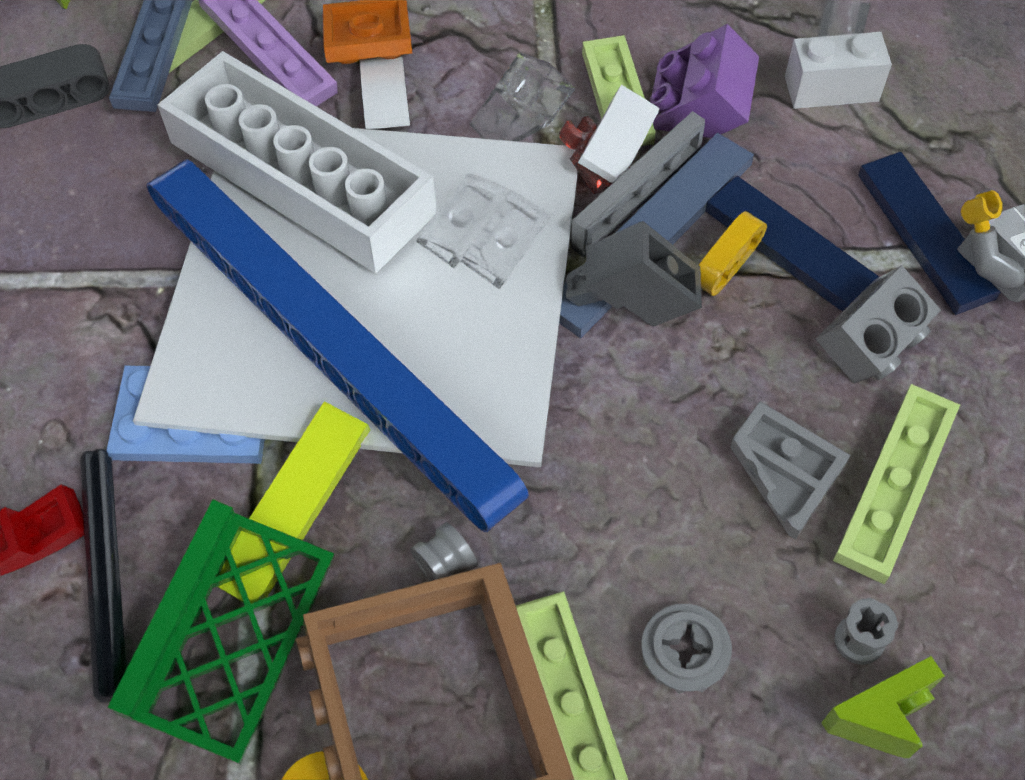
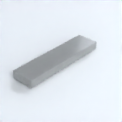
M692 111L572 219L571 248L584 257L587 252V246L606 238L701 149L705 119Z

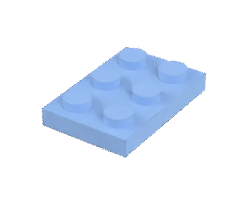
M125 365L106 450L112 460L261 464L265 439L135 425L133 419L150 366Z

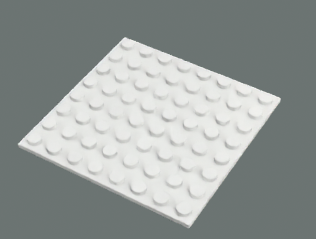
M353 128L433 175L437 214L377 273L372 272L224 176L213 171L211 181L507 464L541 467L581 147ZM190 242L133 419L135 425L298 442L325 401L369 425L371 431L361 443L360 449L402 453Z

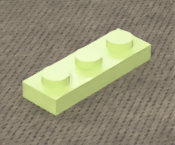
M625 35L583 42L582 55L601 120L621 85L644 98ZM653 123L641 146L654 144L656 132Z

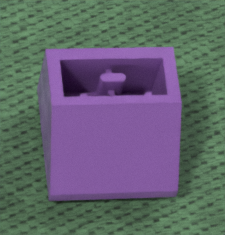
M728 24L711 33L706 32L700 35L694 42L677 51L666 53L659 60L654 87L650 97V103L660 108L653 121L654 129L670 132L692 111L705 119L703 137L712 138L717 132L723 134L748 123L759 56Z

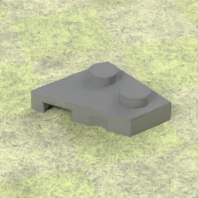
M759 402L734 436L730 446L787 534L795 540L851 456L762 402Z

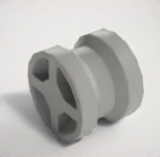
M447 522L436 529L435 537L430 541H420L410 548L416 563L430 581L455 575L460 571L467 572L478 565L474 553L464 538Z

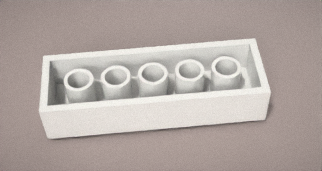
M224 51L157 104L169 139L173 145L374 273H377L437 214L433 175Z

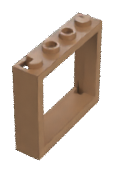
M501 563L303 615L306 636L296 638L303 671L314 669L319 689L309 691L316 725L320 726L328 723L333 745L323 748L330 780H362L328 645L481 604L537 776L536 779L532 780H574Z

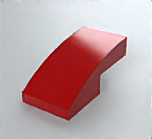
M60 484L20 512L7 507L0 510V576L37 562L84 536L83 512L74 489Z

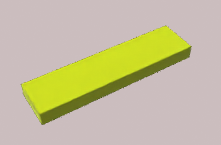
M324 401L249 519L303 540L360 449L361 443L371 431L369 425ZM243 531L240 532L231 550L237 568L268 556L262 538ZM270 541L274 554L288 549ZM283 558L277 561L281 572L284 571L291 558ZM228 559L226 560L220 572V575L231 571ZM272 564L241 577L250 603L267 598L278 581ZM235 580L218 586L219 589L243 602Z

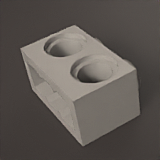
M901 265L875 279L816 340L854 384L872 376L880 380L900 365L901 360L898 355L905 348L910 349L931 332L927 325L941 309Z

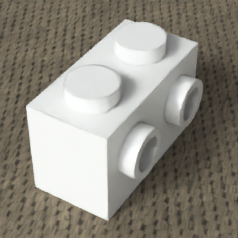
M856 33L794 39L785 73L793 109L879 102L892 66L882 33Z

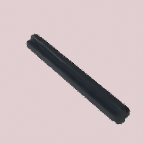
M96 449L82 454L80 457L93 695L99 702L109 703L126 671V654L112 458L108 456L106 450Z

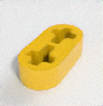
M747 211L741 213L699 263L701 289L712 296L717 295L757 248L764 237L767 224Z

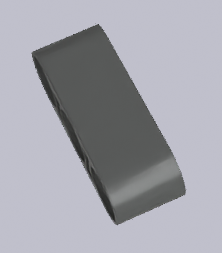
M77 44L0 66V128L14 127L103 99L108 94L110 85L98 50L91 45Z

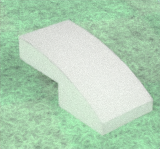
M402 56L395 59L374 58L360 60L366 129L409 126L410 120Z
M621 85L613 96L600 124L592 134L578 163L607 181L615 182L629 169L660 108Z

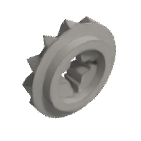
M675 604L657 612L647 623L641 640L643 665L647 666L654 675L657 684H665L675 689L678 694L686 691H699L702 693L708 687L721 680L730 664L732 655L730 636L724 624L712 612L693 604ZM686 629H690L692 647L696 650H701L702 655H692L690 662L686 664L684 669L681 668L679 652L670 649V644L679 645L681 638L685 636Z

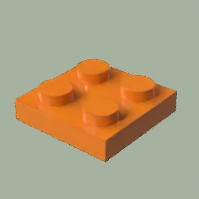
M359 0L323 4V40L326 63L339 62L351 64L360 59L377 57L395 59L404 54H413L407 0Z

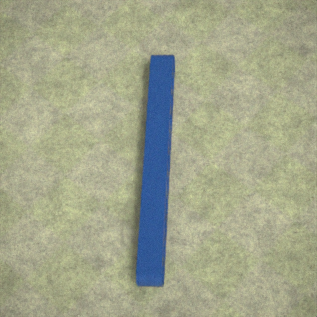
M185 159L146 184L151 198L161 212L478 529L483 532L490 531L528 499V490L519 475L193 162Z

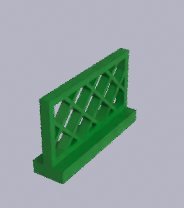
M212 499L107 708L120 717L137 724H143L241 765L296 644V638L299 637L304 626L303 615L310 613L334 560V553L236 514L233 507ZM243 531L262 538L268 556L237 568L231 550L240 532ZM270 541L288 549L274 554ZM301 555L318 562L309 581L288 589L277 561ZM228 559L231 571L220 575V572L226 560ZM272 564L282 592L250 603L241 577ZM235 580L245 606L213 619L207 603L212 589ZM304 593L296 610L292 597ZM285 600L292 616L288 630L264 640L254 613ZM203 609L207 621L195 626ZM248 615L258 643L226 655L217 627ZM211 631L220 658L188 671L182 655V650L187 640ZM281 643L272 662L268 648ZM262 651L269 669L263 684L240 693L230 664ZM177 662L181 674L169 679ZM224 667L234 696L201 709L192 679ZM185 683L195 712L171 722L151 714L163 691ZM257 696L248 715L243 701ZM237 704L244 726L233 748L212 739L205 717ZM198 720L202 734L183 726Z

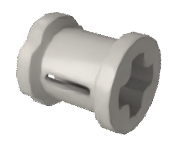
M875 599L858 600L852 604L848 610V616L840 622L835 630L834 641L837 650L851 663L859 665L871 664L879 659L885 647L893 641L895 631L898 628L896 615L887 604L880 603Z

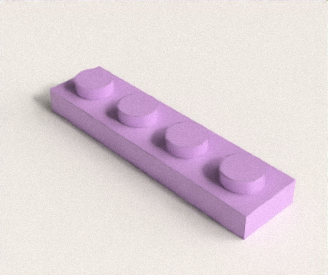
M199 0L200 7L269 79L315 106L338 93L337 82L257 0Z

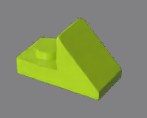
M930 656L833 707L821 723L829 734L901 758H910L923 747V744L905 716L913 714L935 700L930 691L945 675L933 657Z

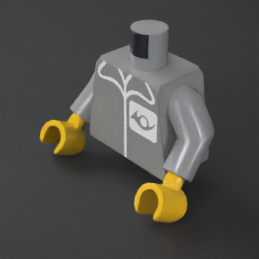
M991 190L977 194L974 199L967 200L961 208L962 218L968 224H974V229L970 231V234L957 250L975 267L979 276L990 281L1010 301L1017 303L1025 300V204L1002 211V201L996 191Z

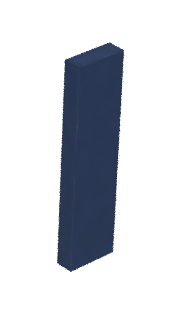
M902 152L861 165L858 174L859 178L955 315L997 300L1001 293L1000 290L990 281L979 276L975 267L957 250L965 238Z
M736 176L707 202L706 212L727 228L744 211L749 212L766 223V232L756 249L842 312L875 279L879 278L877 274L739 176Z

